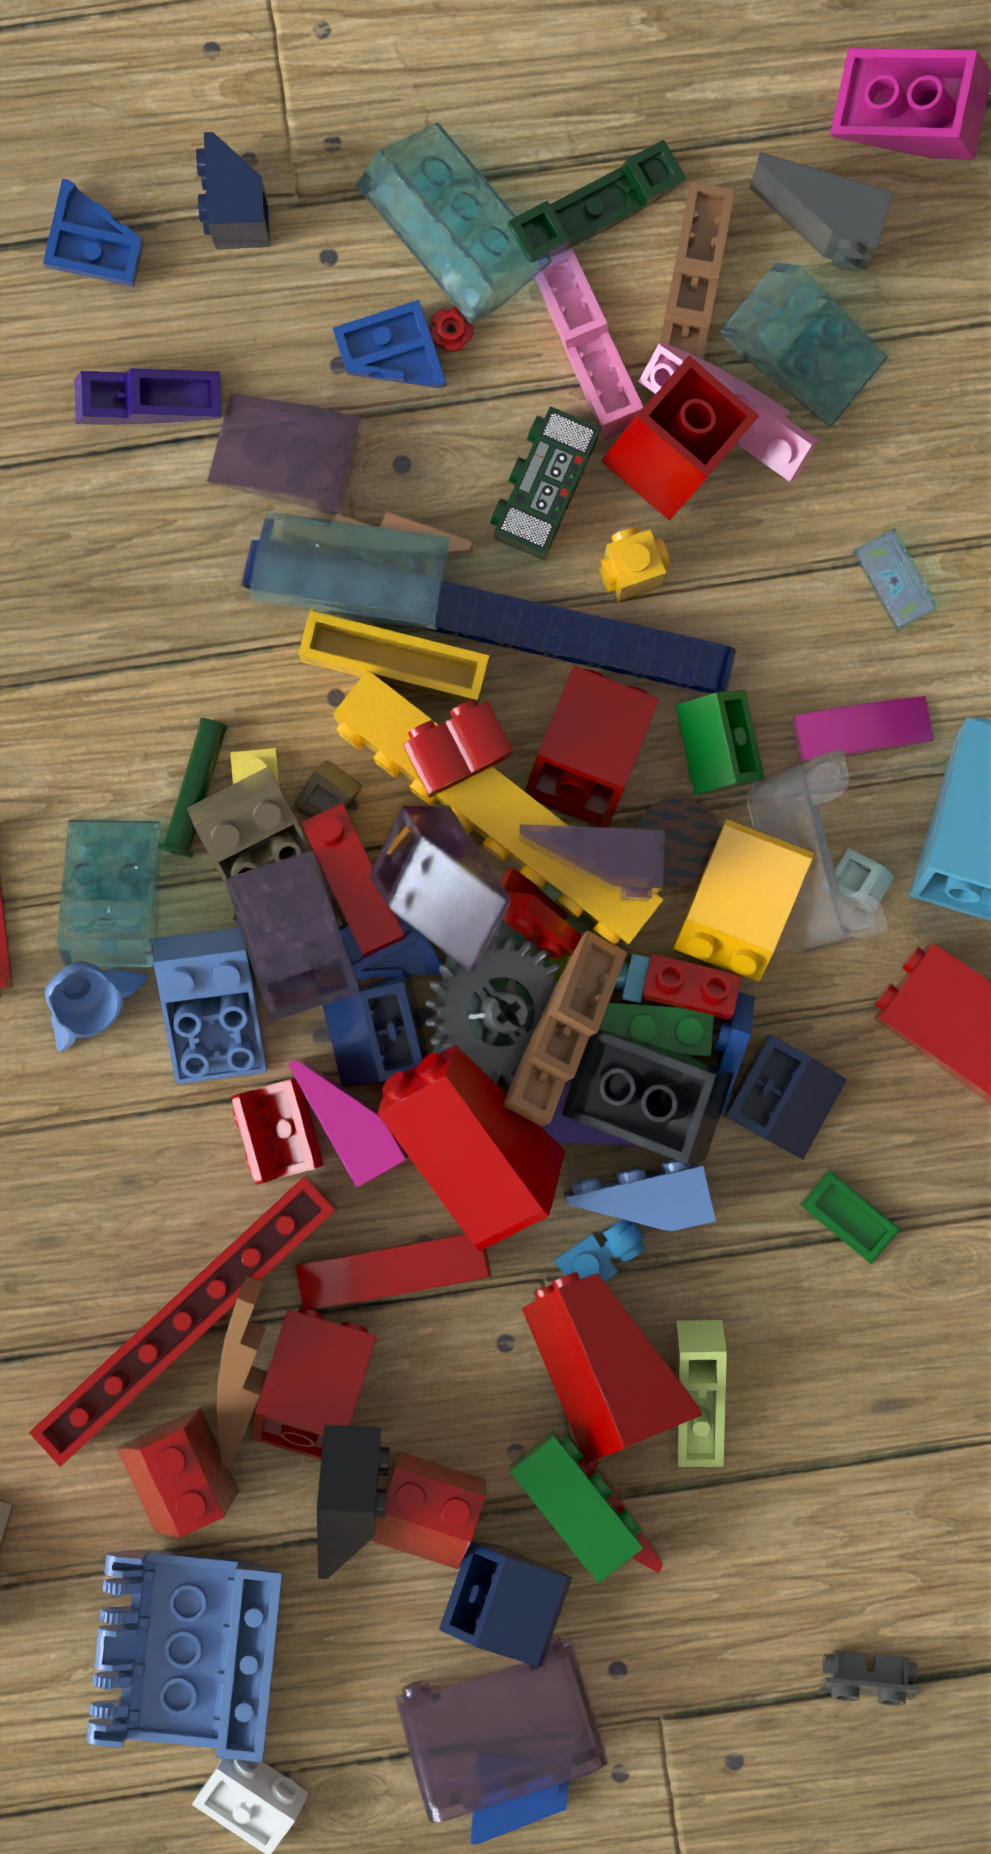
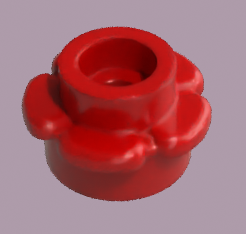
M452 307L450 310H438L431 318L432 327L429 329L433 343L445 351L456 352L461 350L467 342L471 341L474 334V326L469 322L467 312L458 307ZM449 325L455 326L456 330L453 333L447 331Z

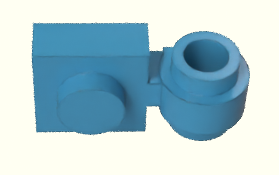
M620 1219L602 1232L607 1239L604 1245L601 1246L591 1233L557 1256L554 1261L564 1276L578 1271L580 1278L583 1279L598 1273L605 1282L618 1273L610 1258H617L619 1256L623 1263L631 1260L646 1249L642 1243L645 1237L634 1222L630 1224L627 1220Z

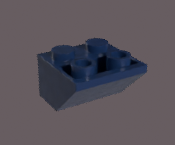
M204 132V148L196 149L198 177H201L202 189L206 190V194H198L200 223L203 222L204 235L212 236L216 249L270 247L269 203L261 175L214 132Z
M410 975L320 995L341 1084L387 1081L393 1074L399 1071L404 1073L419 1065L429 1055Z
M766 1035L722 1115L803 1160L847 1079L773 1035Z
M471 1541L464 1555L439 1630L474 1647L542 1667L572 1577L498 1544Z

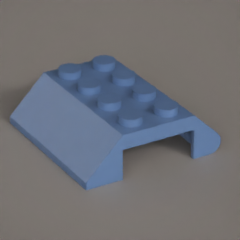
M149 1549L107 1552L104 1573L109 1576L123 1578L105 1579L103 1581V1592L117 1596L132 1594L131 1606L100 1609L99 1620L111 1623L112 1625H102L98 1628L94 1667L105 1672L93 1675V1686L104 1690L122 1688L121 1699L90 1703L89 1714L96 1718L98 1717V1719H91L88 1722L87 1743L122 1748L125 1741L130 1739L217 1748L216 1758L263 1762L283 1572L237 1558Z

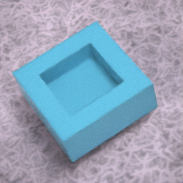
M631 954L629 962H623L614 987L615 989L622 990L620 1000L640 1003L650 961L649 957Z

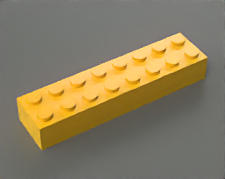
M369 670L364 673L334 711L333 715L339 724L336 730L339 732L338 735L358 751L366 745L376 753L372 757L375 760L374 763L394 779L400 773L412 781L409 786L411 788L410 791L430 807L439 802L449 810L446 814V819L466 835L475 830L486 840L482 843L484 845L483 848L502 863L511 858L522 867L520 873L540 890L545 886L559 896L555 903L571 917L577 920L583 914L596 924L591 931L593 934L615 946L619 942L626 947L663 901L660 896L494 767L429 798L403 748V743L410 740L407 734L410 730L432 719Z

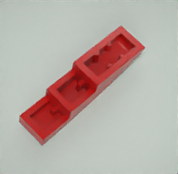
M465 1233L295 1265L303 1309L309 1310L399 1295L492 1276L487 1248L479 1251Z

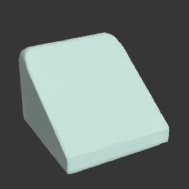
M847 848L825 887L866 913L873 914L892 884L894 875L885 866Z

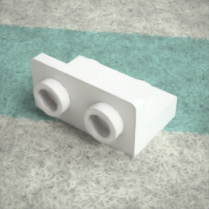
M222 1758L192 1805L264 1854H271L295 1822L308 1797V1792L298 1786L292 1779L285 1777L264 1762Z

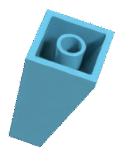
M967 717L955 737L908 896L991 921V720Z

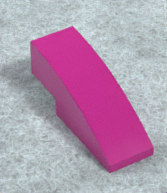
M926 696L795 715L792 719L800 764L842 756L843 758L934 741Z

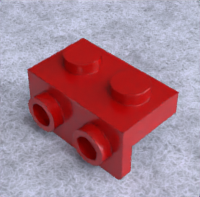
M507 868L488 907L505 920L510 928L523 935L527 940H530L538 951L547 950L548 957L561 959L562 955L572 956L582 935L565 921L567 912L524 877L517 869Z
M651 954L642 996L647 1000L731 1019L735 1012L742 976Z
M296 1078L232 1096L234 1121L240 1129L246 1150V1165L253 1175L255 1184H262L324 1166L305 1094Z

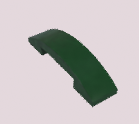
M662 140L626 159L622 167L549 204L548 200L509 220L507 225L530 263L536 262L574 247L619 224L683 184L687 178L665 140Z

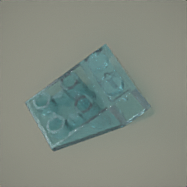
M776 262L719 332L752 366L830 427L833 426L888 358L801 265Z
M68 820L56 938L63 966L85 961L96 966L154 967L153 961L155 942L158 937L160 849L158 845L160 843V821Z

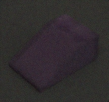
M230 394L207 481L327 514L340 515L363 430L361 420L358 417L316 406Z
M520 824L518 841L610 892H621L622 901L648 902L649 899H652V893H658L663 889L665 830Z

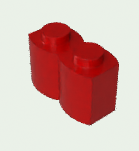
M475 699L466 701L450 711L452 719L435 726L433 720H430L407 733L410 740L403 743V748L429 798L513 756L514 751L488 701L477 705Z

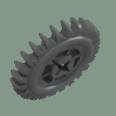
M487 936L483 951L477 942L470 941L467 946L468 957L464 956L460 951H453L452 958L455 968L440 965L439 971L444 976L445 981L444 983L434 981L430 983V987L439 994L438 999L427 1000L425 1003L427 1007L437 1011V1015L426 1020V1025L439 1027V1032L431 1038V1044H446L444 1050L453 1045L458 1046L497 1085L501 1075L505 1085L510 1088L537 1023L559 981L554 980L553 977L561 968V964L552 963L543 966L544 960L548 955L547 950H539L530 956V948L532 947L530 940H524L515 950L513 936H505L500 948H498L494 936ZM492 978H507L508 980L503 991H495L488 982ZM516 983L525 990L530 1004L526 1005L524 999L514 993ZM474 993L479 999L476 1009L477 1013L468 1014V1006ZM499 1003L508 1004L509 1006L504 1012L508 1018L506 1021L497 1020L496 1018L501 1013L498 1007ZM531 1010V1018L525 1030L523 1025L526 1023L528 1011ZM469 1019H478L480 1024L488 1030L484 1042L475 1035ZM499 1033H504L511 1041L508 1045H491Z

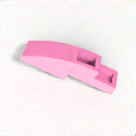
M664 342L658 344L638 381L653 393H656L690 355L759 415V418L737 444L787 481L791 482L797 479L819 441L786 418L790 412L789 410L719 367Z

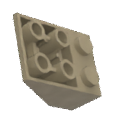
M269 766L187 807L199 837L254 939L287 921L320 897H324L327 902L336 899Z

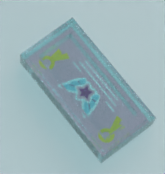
M895 528L853 551L896 631L938 608L935 599Z

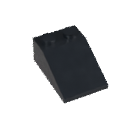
M599 1029L598 1033L590 1036L587 1041L562 1115L685 1164L705 1161L734 1072L685 1054Z
M324 1425L317 1500L318 1579H328L375 1537L376 1518H385L387 1489H378L379 1475L388 1476L390 1447L381 1446V1428Z

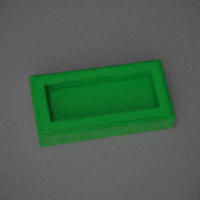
M829 1169L799 1204L870 1264H873L901 1230Z

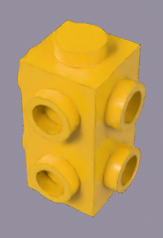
M638 527L625 529L612 535L613 542L606 544L604 558L600 560L601 567H598L606 593L614 591L617 601L621 602L661 588L664 577L668 573L667 566L671 565L663 540L655 541L651 529L639 533Z

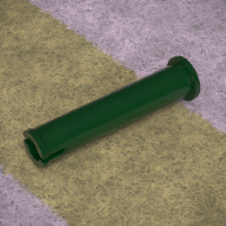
M200 718L199 728L164 844L159 843L158 848L187 858H193L194 854L190 852L196 833L187 807L206 798L223 739L229 727L207 718Z

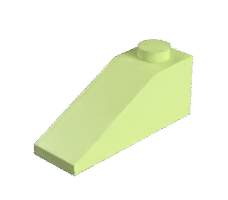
M723 1320L676 1321V1377L699 1406L702 1416L677 1426L678 1467H724L727 1350Z

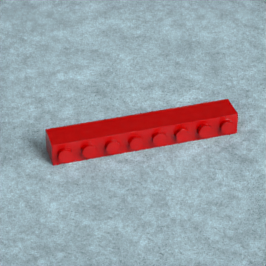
M308 1174L303 1176L39 1422L29 1434L61 1467L236 1304L246 1276L261 1281L338 1209L336 1204Z

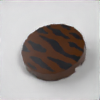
M685 797L665 798L650 805L638 818L632 834V855L640 871L652 882L669 888H688L699 882L721 832V828L715 815L702 803Z

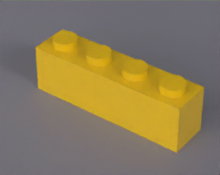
M309 610L298 653L302 663L362 677L369 670L386 684L461 703L475 699L477 705L480 702L489 667V655L311 610Z

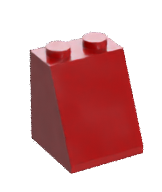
M689 355L635 416L601 462L670 521L759 418V415Z
M573 665L538 751L525 792L541 805L608 830L659 698L648 695L641 688L625 686L607 679L598 671L584 670Z
M287 1309L255 1411L251 1440L321 1460L324 1425L351 1426L377 1335L368 1333L367 1328L357 1323L343 1322L342 1325L326 1321L320 1313L309 1309H299L297 1312Z
M399 1451L387 1486L385 1518H377L375 1537L370 1541L458 1569L472 1541L486 1498V1480Z

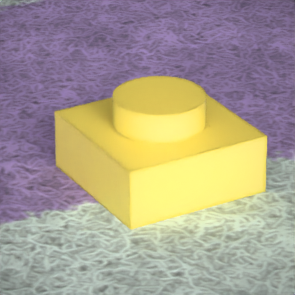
M276 748L230 752L233 784L269 766L280 786Z

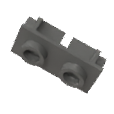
M833 1650L832 1654L823 1655L822 1672L831 1673V1676L824 1679L819 1691L832 1692L831 1698L857 1701L860 1695L878 1697V1703L901 1706L906 1704V1700H912L919 1692V1686L908 1685V1681L916 1682L917 1663L909 1662L908 1657L875 1654L874 1670L871 1672L866 1671V1653Z

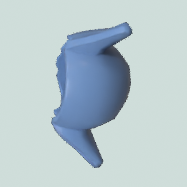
M85 961L75 962L61 968L45 988L46 1002L52 1012L51 1023L56 1039V1049L60 1052H65L74 1044L77 1038L92 1037L108 1029L121 1014L124 998L133 994L147 982L145 973H134L119 969L102 970L98 966Z

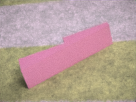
M573 248L531 265V271L597 426L600 427L602 438L606 440L623 433L641 411L643 405L608 332L607 321Z

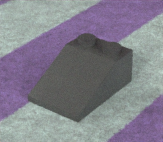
M762 152L759 154L750 189L823 257L832 259L834 266L848 271H857L858 267L867 269L878 246L894 192Z

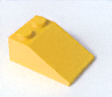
M726 819L685 912L673 949L760 982L784 929L814 852Z

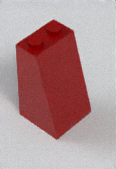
M934 943L927 945L924 950L917 946L901 967L907 973L898 986L895 987L890 983L874 1005L880 1010L874 1019L991 1104V982Z
M453 1045L438 1054L436 1052L431 1053L419 1065L404 1073L399 1071L386 1081L382 1089L384 1094L377 1114L479 1251L550 1216L565 1150L538 1124L505 1108L503 1103L507 1094L458 1046Z
M578 1271L553 1281L551 1285L533 1292L536 1301L522 1308L579 1449L585 1456L584 1461L586 1464L702 1416L699 1406L598 1273L583 1279L580 1278Z
M201 1407L116 1448L153 1529L157 1533L182 1538L225 1517L239 1492L230 1470L221 1465L219 1446Z

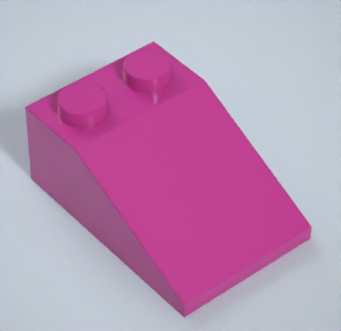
M848 48L830 134L833 138L931 159L975 160L991 85V70L978 50Z
M296 1059L288 1064L356 1188L409 1157L377 1114L378 1110L303 1059Z

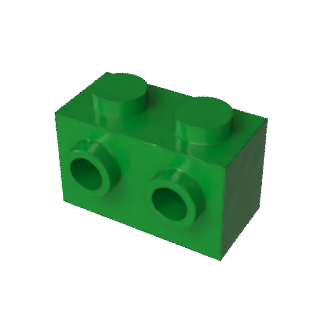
M746 690L716 692L675 705L679 720V730L682 735L689 766V776L692 780L695 795L725 791L765 780Z

